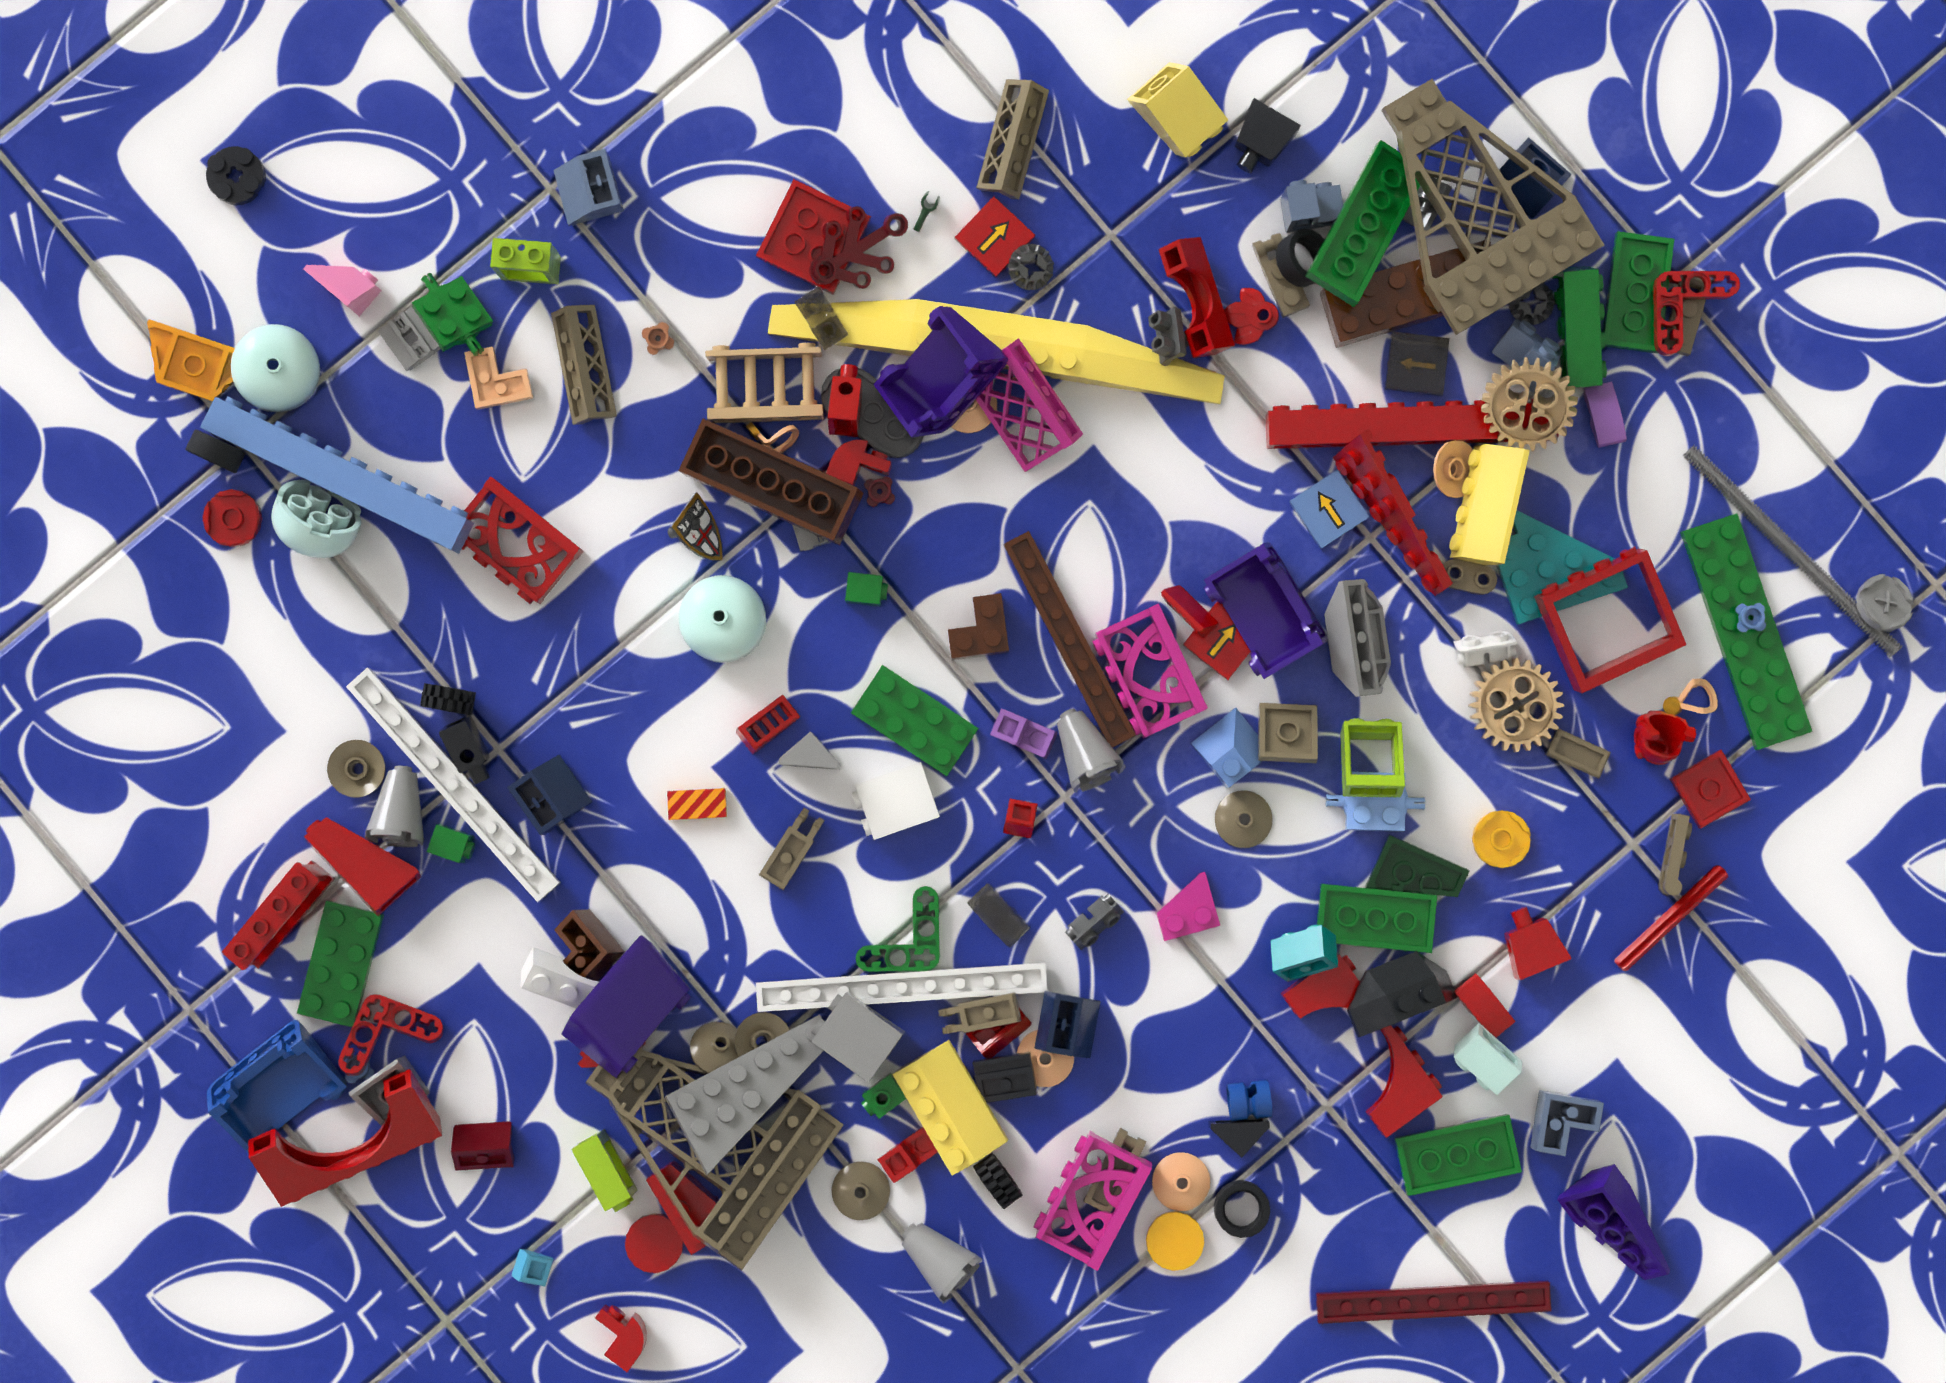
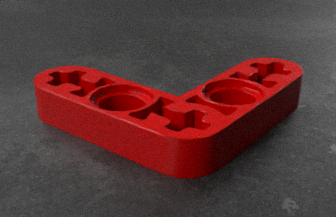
M1667 271L1659 275L1653 285L1654 346L1656 351L1662 356H1672L1682 348L1683 299H1728L1740 289L1738 276L1730 271ZM1696 277L1703 281L1704 290L1702 292L1695 293L1690 289L1689 282L1692 278ZM1668 278L1671 284H1679L1682 281L1681 278H1684L1682 287H1673L1669 292H1667L1666 287L1661 286V283L1665 282ZM1724 278H1726L1727 283L1732 284V287L1727 292H1725L1724 287H1714L1711 289V284L1721 283ZM1669 306L1675 310L1676 317L1674 321L1668 322L1661 317V309L1663 307ZM1676 326V329L1670 331V340L1675 341L1676 344L1669 350L1666 344H1662V340L1667 338V329L1661 330V327L1669 328Z
M370 995L364 1000L338 1060L339 1067L348 1076H358L367 1066L383 1027L426 1043H434L440 1040L443 1035V1024L435 1015L382 995ZM377 1002H380V1006L384 1010L382 1013L376 1012L373 1021L378 1023L377 1027L370 1022L362 1021L364 1017L369 1020L372 1015L371 1009L368 1008L370 1004L376 1005ZM401 1011H406L411 1015V1021L406 1026H398L395 1023V1016ZM417 1016H420L419 1022L421 1024L429 1026L431 1022H434V1026L438 1031L436 1033L431 1032L429 1036H426L425 1030L417 1026L416 1032L411 1030L416 1025ZM369 1028L373 1033L371 1040L366 1043L357 1041L356 1033L358 1030ZM354 1044L359 1049L366 1050L365 1054L360 1050L358 1052L357 1060L360 1063L359 1066H353L351 1069H348V1064L345 1060L346 1058L352 1059L355 1053V1049L350 1048L351 1045Z

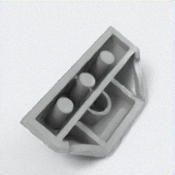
M1365 579L1339 581L1324 614L1332 671L1355 697L1381 694L1383 690L1382 685L1387 678L1391 666L1383 607L1375 594L1368 588V583Z

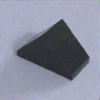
M1248 1119L1233 1122L1231 1120L1209 1121V1128L1242 1158L1270 1128V1124L1267 1119Z

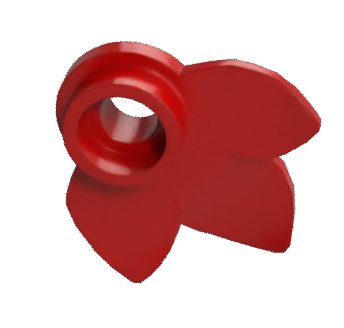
M1242 288L1240 290V302L1229 304L1224 309L1228 323L1238 327L1234 342L1239 345L1252 344L1258 341L1263 332L1272 329L1279 320V312L1276 306L1265 301L1262 293L1254 288ZM1262 311H1268L1269 313L1266 320H1260L1259 318Z

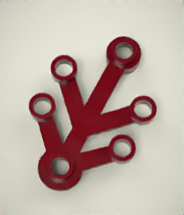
M859 206L849 208L846 213L849 223L843 250L834 257L836 238L841 235L842 228L835 221L825 223L822 229L825 239L821 256L816 257L809 267V273L813 281L821 285H827L837 279L852 283L859 289L867 288L871 283L870 275L865 271L854 273L839 268L847 262L876 268L882 274L892 272L895 264L891 257H877L863 252L888 236L897 237L905 234L908 229V221L904 215L899 213L888 215L884 219L883 226L857 242L860 225L865 219V211ZM854 210L860 213V218L857 221L852 218ZM892 220H896L898 223V228L895 231L890 228ZM830 225L836 227V234L833 236L828 233ZM884 259L889 262L887 270L881 268V262ZM821 265L827 267V273L824 276L819 273ZM861 274L866 279L862 286L857 282V278Z

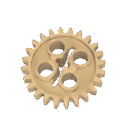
M1525 357L1522 366H1519L1515 360H1512V369L1509 370L1506 366L1502 365V376L1497 373L1492 374V381L1494 383H1486L1485 389L1489 393L1482 394V401L1486 403L1482 405L1481 412L1488 413L1484 416V423H1492L1489 432L1499 431L1497 441H1501L1506 437L1508 438L1507 447H1511L1514 442L1519 443V448L1523 449L1525 444H1529L1531 451H1534L1536 443H1540L1541 447L1546 449L1548 439L1556 444L1558 441L1557 433L1561 436L1567 435L1565 426H1573L1574 420L1571 417L1577 415V409L1572 406L1577 405L1578 397L1571 396L1575 393V386H1567L1570 382V377L1560 378L1561 367L1551 371L1550 361L1542 367L1540 366V358L1535 360L1534 365H1530L1528 358ZM1532 381H1535L1536 387L1529 424L1527 428H1523L1522 424L1530 384ZM1514 384H1520L1525 390L1521 393H1515L1510 387ZM1543 389H1549L1554 392V395L1545 398L1539 392ZM1513 411L1520 417L1516 420H1510L1505 417V414ZM1543 416L1546 417L1549 420V422L1544 425H1539L1536 422H1534V419L1536 417Z
M1515 658L1510 667L1507 660L1501 661V669L1493 664L1490 666L1492 674L1486 671L1481 673L1485 680L1484 682H1474L1479 691L1470 692L1469 695L1476 698V702L1468 704V707L1476 709L1477 713L1469 717L1470 719H1479V723L1474 729L1483 728L1485 730L1481 737L1482 739L1490 736L1493 737L1491 741L1492 747L1502 742V751H1507L1510 744H1512L1513 751L1519 752L1522 744L1526 751H1530L1531 742L1537 747L1542 746L1541 736L1547 740L1552 738L1547 731L1548 729L1558 730L1559 727L1553 721L1554 719L1563 718L1561 714L1556 712V709L1564 707V704L1556 702V698L1563 695V693L1554 692L1553 690L1558 681L1550 683L1547 681L1551 674L1550 671L1542 675L1540 674L1542 665L1538 664L1531 669L1530 660H1525L1523 665L1520 666L1519 659ZM1518 678H1522L1527 682L1528 689L1524 694L1519 693L1515 688V682ZM1493 692L1499 693L1503 698V703L1499 708L1493 707L1490 703V696ZM1538 692L1537 697L1518 707L1519 711H1510L1501 718L1494 719L1496 713L1514 704L1513 700H1522L1531 693ZM1533 703L1539 704L1542 708V715L1538 719L1533 718L1529 712L1530 706ZM1508 717L1514 718L1517 722V729L1514 733H1510L1505 729L1504 723Z

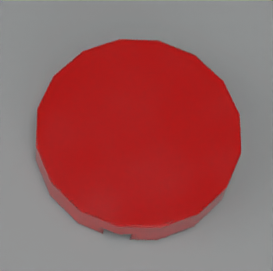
M233 489L220 491L214 495L215 497L208 501L204 507L202 517L204 529L208 535L220 545L229 547L243 546L253 540L259 532L262 523L261 509L255 499L243 491Z
M650 1214L642 1216L631 1225L626 1234L625 1249L628 1258L635 1267L644 1272L659 1273L668 1270L678 1261L683 1252V1241L667 1216L663 1214Z

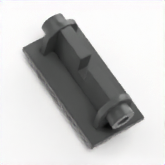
M1109 894L1105 897L1100 896L1087 908L1093 915L1090 920L1082 913L1068 925L1069 929L1065 933L1080 950L1093 945L1098 940L1099 934L1106 928L1113 927L1120 920V915L1124 913Z

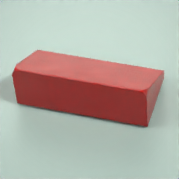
M1176 585L1161 592L1164 601L1202 638H1205L1218 626V621L1182 586Z
M1020 1008L1022 1019L1020 1022L966 1033L985 1058L994 1057L1032 1025V1022Z

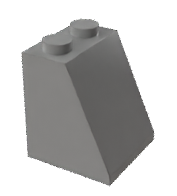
M848 992L843 997L838 994L828 1007L832 1013L825 1021L821 1018L811 1031L815 1035L811 1042L869 1083L906 1031Z

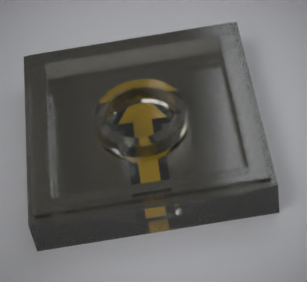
M1392 331L1385 390L1442 396L1450 338Z

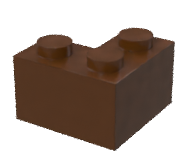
M1002 594L973 597L976 626L948 629L952 660L1009 653Z
M590 909L572 910L554 929L571 950L563 960L564 964L578 975L593 981H598L625 952Z

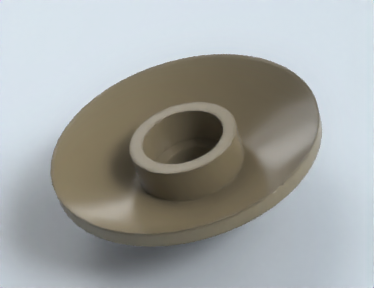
M350 740L340 744L330 755L327 764V774L332 786L339 793L354 798L370 795L377 790L384 779L386 771L385 761L379 749L363 740ZM358 763L363 766L361 774L354 772V767Z
M1242 790L1227 795L1219 803L1215 812V826L1218 834L1226 843L1237 848H1250L1260 844L1268 836L1272 827L1273 818L1268 803L1260 795L1251 791ZM1242 814H1247L1250 817L1247 825H1243L1239 821V817Z
M767 1012L752 1014L745 1018L736 1030L734 1038L736 1053L740 1057L759 1047L756 1043L759 1036L764 1037L767 1043L790 1029L775 1014Z
M711 1022L696 1030L690 1042V1055L695 1065L708 1074L738 1058L734 1046L737 1028L724 1022ZM715 1042H722L725 1044V1047H718Z
M854 1162L846 1165L838 1172L832 1185V1198L836 1207L843 1215L854 1220H868L877 1216L887 1205L890 1196V1186L886 1175L879 1167L868 1162ZM863 1187L866 1190V1195L864 1197H857L855 1189Z

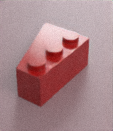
M675 1160L660 1169L670 1186L674 1184L684 1170ZM687 1172L674 1190L675 1195L696 1227L702 1225L719 1201L717 1196L708 1191L689 1172ZM654 1173L651 1174L646 1181L689 1253L692 1255L704 1248L706 1245L692 1235Z

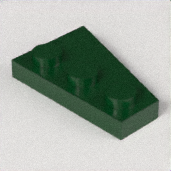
M1389 834L1365 887L1458 897L1470 870Z

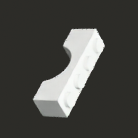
M534 947L521 970L522 989L577 1008L599 983V981H593L578 975L568 968L560 957Z

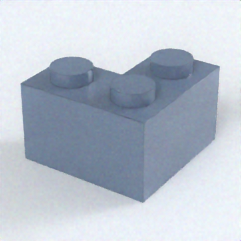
M1306 180L1289 183L1290 186L1285 188L1280 199L1285 233L1333 225L1343 207L1340 185L1332 186V182H1323L1316 185L1315 182L1307 184Z
M1517 319L1514 320L1492 350L1494 355L1511 367L1512 360H1515L1519 366H1522L1525 357L1528 358L1530 365H1534L1535 360L1540 358V366L1542 367L1549 361L1551 362V371L1554 370L1562 355V352L1559 350L1560 347L1555 341L1547 337L1545 339L1535 333L1536 329L1533 325L1524 320L1520 322ZM1532 381L1529 390L1534 393L1536 382Z
M1539 1090L1530 1148L1538 1152L1566 1156L1570 1127L1599 1132L1604 1103L1595 1099Z

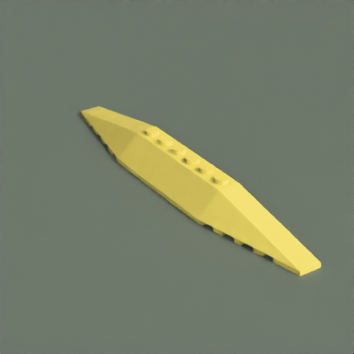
M920 299L772 305L768 327V334L911 356L932 331L927 324L930 319L929 314L939 306H948L953 308L1001 350L1019 338L1043 375L1051 376L1050 378L1221 404L1225 375L1178 358L1172 360L1168 366L1161 365L1159 354L1152 352L1151 348L1088 325ZM1006 364L1003 369L1009 370V366Z

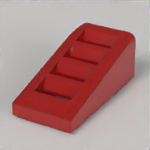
M781 695L739 726L736 734L749 751L755 754L796 722L800 715L785 696ZM779 706L788 719L784 721L775 708ZM769 713L779 725L775 728L766 717ZM759 721H761L765 728L769 731L767 735H765L761 728L757 725ZM750 728L760 739L756 742L749 734L748 730Z

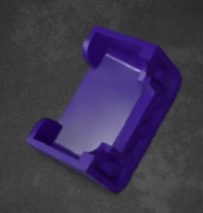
M939 306L929 314L930 319L927 324L932 331L904 364H890L880 372L881 376L873 384L911 438L939 434L953 426L1008 362V358L998 346L953 308L948 306Z
M1270 542L1261 544L1204 579L1206 583L1204 590L1212 602L1217 600L1220 604H1223L1250 649L1252 660L1249 661V665L1256 676L1261 675L1265 679L1328 641L1324 629Z
M640 935L572 1013L561 1035L617 1078L622 1071L627 1074L638 1061L634 1057L637 1051L667 1015L676 1007L682 1010L691 998L688 994L690 987L647 938Z

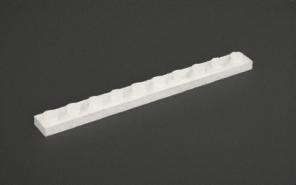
M367 667L346 686L537 902H540L561 883L463 772H458L450 757L370 668Z
M1046 963L756 982L758 1012L829 1007L838 994L843 997L846 992L868 1005L998 996L1016 992V994L1048 991Z

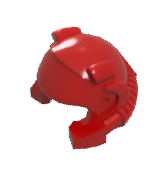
M1650 710L1647 714L1639 716L1636 720V729L1634 731L1635 754L1638 759L1644 757L1654 765L1666 764L1679 756L1684 741L1694 742L1696 737L1695 727H1689L1687 721L1679 716L1668 714L1664 711Z

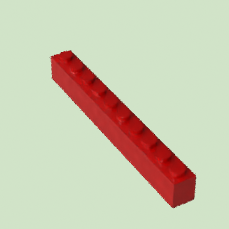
M1531 399V403L1526 404L1523 428L1528 427L1533 399ZM1457 400L1446 401L1445 406H1434L1432 401L1417 402L1416 407H1405L1404 402L1388 403V407L1376 408V403L1359 404V408H1347V404H1332L1330 409H1319V405H1303L1301 410H1290V406L1281 405L1273 406V411H1268L1266 414L1267 449L1345 447L1368 428L1373 435L1369 440L1372 446L1445 444L1454 440L1466 443L1508 442V438L1505 437L1503 440L1497 441L1499 431L1489 432L1492 423H1484V416L1488 413L1481 412L1482 405L1486 403L1482 400L1474 401V405H1463L1462 401ZM1513 411L1505 414V417L1510 420H1516L1520 417ZM1539 416L1534 419V422L1544 425L1549 420L1546 417Z

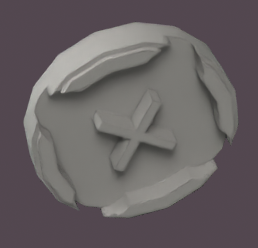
M1879 574L1869 578L1859 587L1856 596L1857 609L1862 619L1870 627L1879 631L1891 632L1901 628L1911 619V606L1914 605L1913 597L1908 587L1900 579L1894 576L1891 578L1885 576V574Z

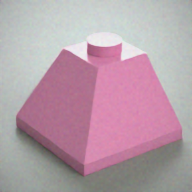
M306 265L303 270L359 317L382 291L375 285L378 279L366 269L361 273L355 267Z

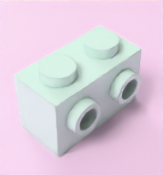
M1480 1023L1455 1045L1454 1058L1457 1065L1464 1071L1469 1070L1476 1076V1080L1485 1090L1490 1089L1496 1095L1522 1072V1061Z

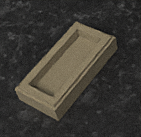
M1558 728L1554 732L1545 755L1599 779L1611 752Z

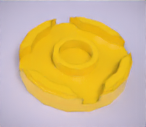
M1500 810L1490 812L1480 818L1473 830L1472 843L1474 851L1480 860L1489 866L1505 868L1514 866L1524 859L1530 849L1531 835L1529 827L1521 817L1513 812Z
M1172 1211L1165 1212L1154 1219L1147 1231L1146 1245L1153 1261L1162 1268L1172 1271L1184 1270L1195 1264L1201 1256L1204 1247V1237L1195 1219L1188 1214Z

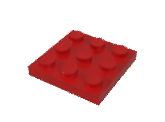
M793 179L756 254V258L834 295L841 280L835 279L827 285L818 284L811 278L809 267L816 257L821 256L825 239L822 229L827 222L835 221L840 224L842 232L836 238L833 257L842 252L849 223L846 213L851 206ZM854 210L852 212L853 220L857 221L860 218L859 211ZM865 214V219L860 225L857 242L861 240L871 220V216ZM834 225L828 227V233L831 236L836 234V227ZM850 262L845 263L839 268L846 270ZM825 265L819 267V273L822 276L827 273Z

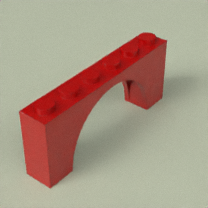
M1337 953L1338 967L1302 977L1280 993L1298 1018L1301 1019L1305 1015L1323 1008L1349 1007L1360 981L1353 973L1356 967L1347 955L1341 957ZM1391 1025L1380 1029L1386 1039L1390 1053L1388 1081L1378 1100L1365 1111L1386 1138L1443 1097L1439 1092L1442 1086L1432 1073L1430 1075L1426 1074L1421 1067L1425 1064L1421 1056L1415 1049L1410 1052L1404 1043L1408 1040L1398 1026L1393 1028Z
M411 1069L383 1080L384 1096L389 1106L387 1117L373 1137L355 1148L335 1153L312 1152L291 1144L275 1128L248 1140L249 1159L281 1207L291 1202H297L316 1191L324 1190L343 1179H349L368 1168L376 1167L393 1157L406 1154L409 1150L420 1145L431 1143L436 1138L442 1136L440 1117Z

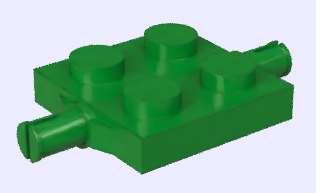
M427 273V276L424 275L421 281L426 285L429 292L427 295L413 301L412 308L441 350L444 352L455 345L466 343L473 356H478V353L481 354L484 348L477 341L476 336L481 331L492 326L493 320L464 278L460 276L447 284L439 285L432 276V273Z

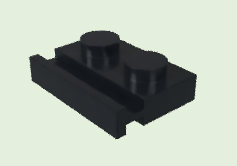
M1031 1052L974 1060L972 1062L976 1086L987 1103L1034 1096L1038 1093Z

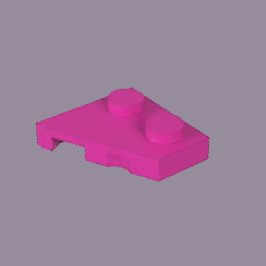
M1205 872L1199 873L1174 898L1156 912L1164 941L1220 926Z

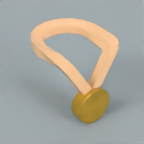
M752 422L746 425L751 435L770 449H772L770 445L787 432H792L791 436L784 443L773 449L779 453H783L790 448L800 434L794 425H789L779 430L767 440Z
M1692 679L1679 697H1668L1663 703L1664 711L1672 715H1678L1682 709L1708 714L1716 711L1718 707L1715 690L1705 679ZM1701 686L1709 696L1710 705L1706 708L1685 704L1683 701L1693 688Z

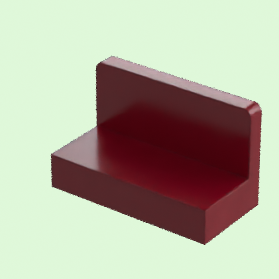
M507 1121L455 1125L453 1127L451 1155L455 1171L514 1167V1154L511 1146L512 1123Z

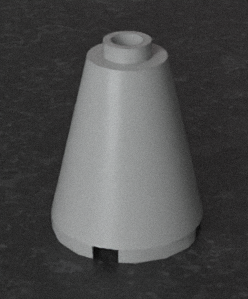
M1070 709L1060 715L1061 719L1057 722L1070 784L1074 792H1077L1079 787L1084 792L1110 781V774L1115 770L1118 775L1126 768L1123 760L1083 711Z
M395 766L394 770L388 771L365 831L364 838L378 844L379 838L387 842L386 846L417 847L418 844L423 845L424 834L417 774L412 772L411 767Z
M914 1223L911 1224L902 1234L904 1238L902 1246L942 1303L948 1302L953 1297L950 1293L953 1289L960 1290L980 1267L979 1263L983 1261L977 1254L923 1223L917 1226Z

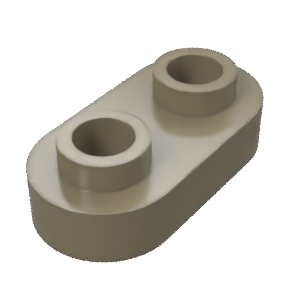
M1451 559L1443 563L1453 582L1448 587L1450 589L1485 595L1496 587V573L1488 566L1458 559ZM1452 568H1456L1459 571L1457 579L1450 576ZM1479 575L1487 577L1486 585L1478 582Z

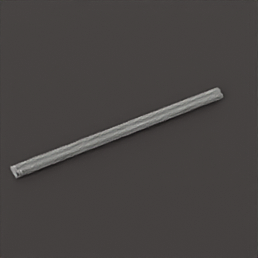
M1695 444L1683 454V456L1686 455L1684 458L1688 457L1687 461L1691 460L1689 463L1693 462L1692 466L1696 465L1695 469L1699 467L1697 471L1701 470L1700 474L1704 472L1702 476L1706 475L1705 479L1709 477L1707 481L1712 480L1710 484L1714 482L1712 486L1717 485L1715 488L1719 487L1718 491L1722 490L1721 494L1724 492L1723 496L1727 495L1726 499L1730 497L1728 501L1732 500L1731 504L1735 502L1733 506L1738 505L1736 509L1740 507L1738 511L1743 510L1741 514L1745 512L1744 516L1748 515L1746 519L1750 517L1749 521L1753 520L1752 524L1756 523L1754 526L1758 525L1757 529L1761 528L1759 531L1764 530L1762 534L1766 532L1764 536L1769 535L1767 539L1771 537L1770 541L1774 540L1772 544L1776 542L1775 546L1779 545L1777 549L1782 548L1780 551L1784 550L1783 554L1787 553L1785 556L1789 555L1788 559L1792 558L1790 561L1795 560L1793 564L1797 562L1796 566L1800 565L1798 569L1802 568L1801 572L1805 570L1803 574L1808 573L1806 577L1810 575L1808 579L1813 578L1811 582L1815 580L1814 584L1818 583L1816 586L1820 585L1819 589L1823 588L1822 592L1826 591L1824 594L1829 593L1827 597L1831 595L1829 599L1834 598L1832 602L1836 600L1834 604L1839 603L1837 607L1841 605L1840 609L1844 608L1842 612L1847 611L1845 614L1849 613L1848 617L1852 616L1850 619L1854 618L1853 622L1857 621L1855 624L1860 623L1858 627L1862 625L1861 629L1865 628L1863 632L1868 631L1866 635L1870 633L1868 637L1873 636L1871 640L1875 638L1873 642L1878 641L1876 645L1880 643L1879 647L1883 646L1881 649L1885 648L1884 652L1888 651L1887 655L1891 654L1889 657L1902 648V645L1900 646V643L1897 644L1898 641H1895L1892 635L1889 636L1890 633L1870 627L1862 619L1857 609V603H1855L1856 600H1853V597L1850 598L1851 595H1848V592L1845 593V590L1842 587L1840 588V585H1837L1838 583H1835V580H1832V577L1827 575V572L1824 573L1825 570H1822V567L1819 568V564L1816 565L1817 562L1814 563V559L1811 560V557L1806 555V552L1803 549L1801 550V547L1798 548V544L1796 545V542L1793 543V539L1790 540L1791 537H1788V534L1785 535L1786 532H1783V529L1780 530V527H1777L1778 525H1775V522H1772V519L1770 520L1767 514L1764 515L1765 512H1762V509L1759 510L1760 507H1757V504L1754 505V501L1751 502L1752 499L1749 500V496L1746 497V494L1744 495V492H1741V489L1736 487V484L1733 485L1734 482H1731V479L1728 480V476L1725 477L1726 474L1723 475V471L1720 472L1721 469H1718V466L1715 467V464L1712 461L1710 462V459H1707L1708 457H1705L1702 451L1699 452L1700 449L1697 450V446L1694 447Z

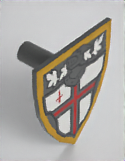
M696 492L668 529V535L672 539L678 537L690 551L702 558L722 561V543L718 527L706 503Z

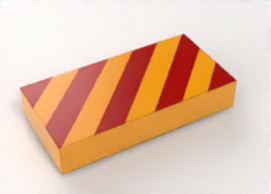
M726 788L667 791L668 820L727 817Z

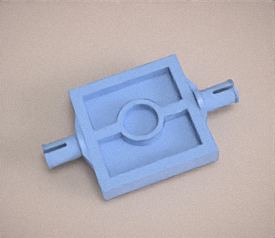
M1352 772V774L1356 775H1393V773ZM1405 787L1401 797H1344L1343 795L1326 794L1325 800H1336L1326 801V807H1343L1346 816L1345 830L1404 832L1407 810L1425 809V804H1414L1425 803V797H1408Z

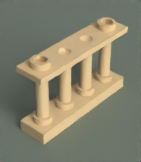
M799 343L798 348L730 350L729 346L718 345L713 346L712 350L705 351L708 361H716L717 403L714 404V408H707L708 421L713 423L824 420L823 404H817V400H814L813 358L822 357L821 347H816L815 343ZM785 358H802L803 400L800 401V405H789V402L786 401ZM756 359H773L774 401L771 402V406H760V402H757ZM727 360H744L745 402L743 407H731V403H728Z

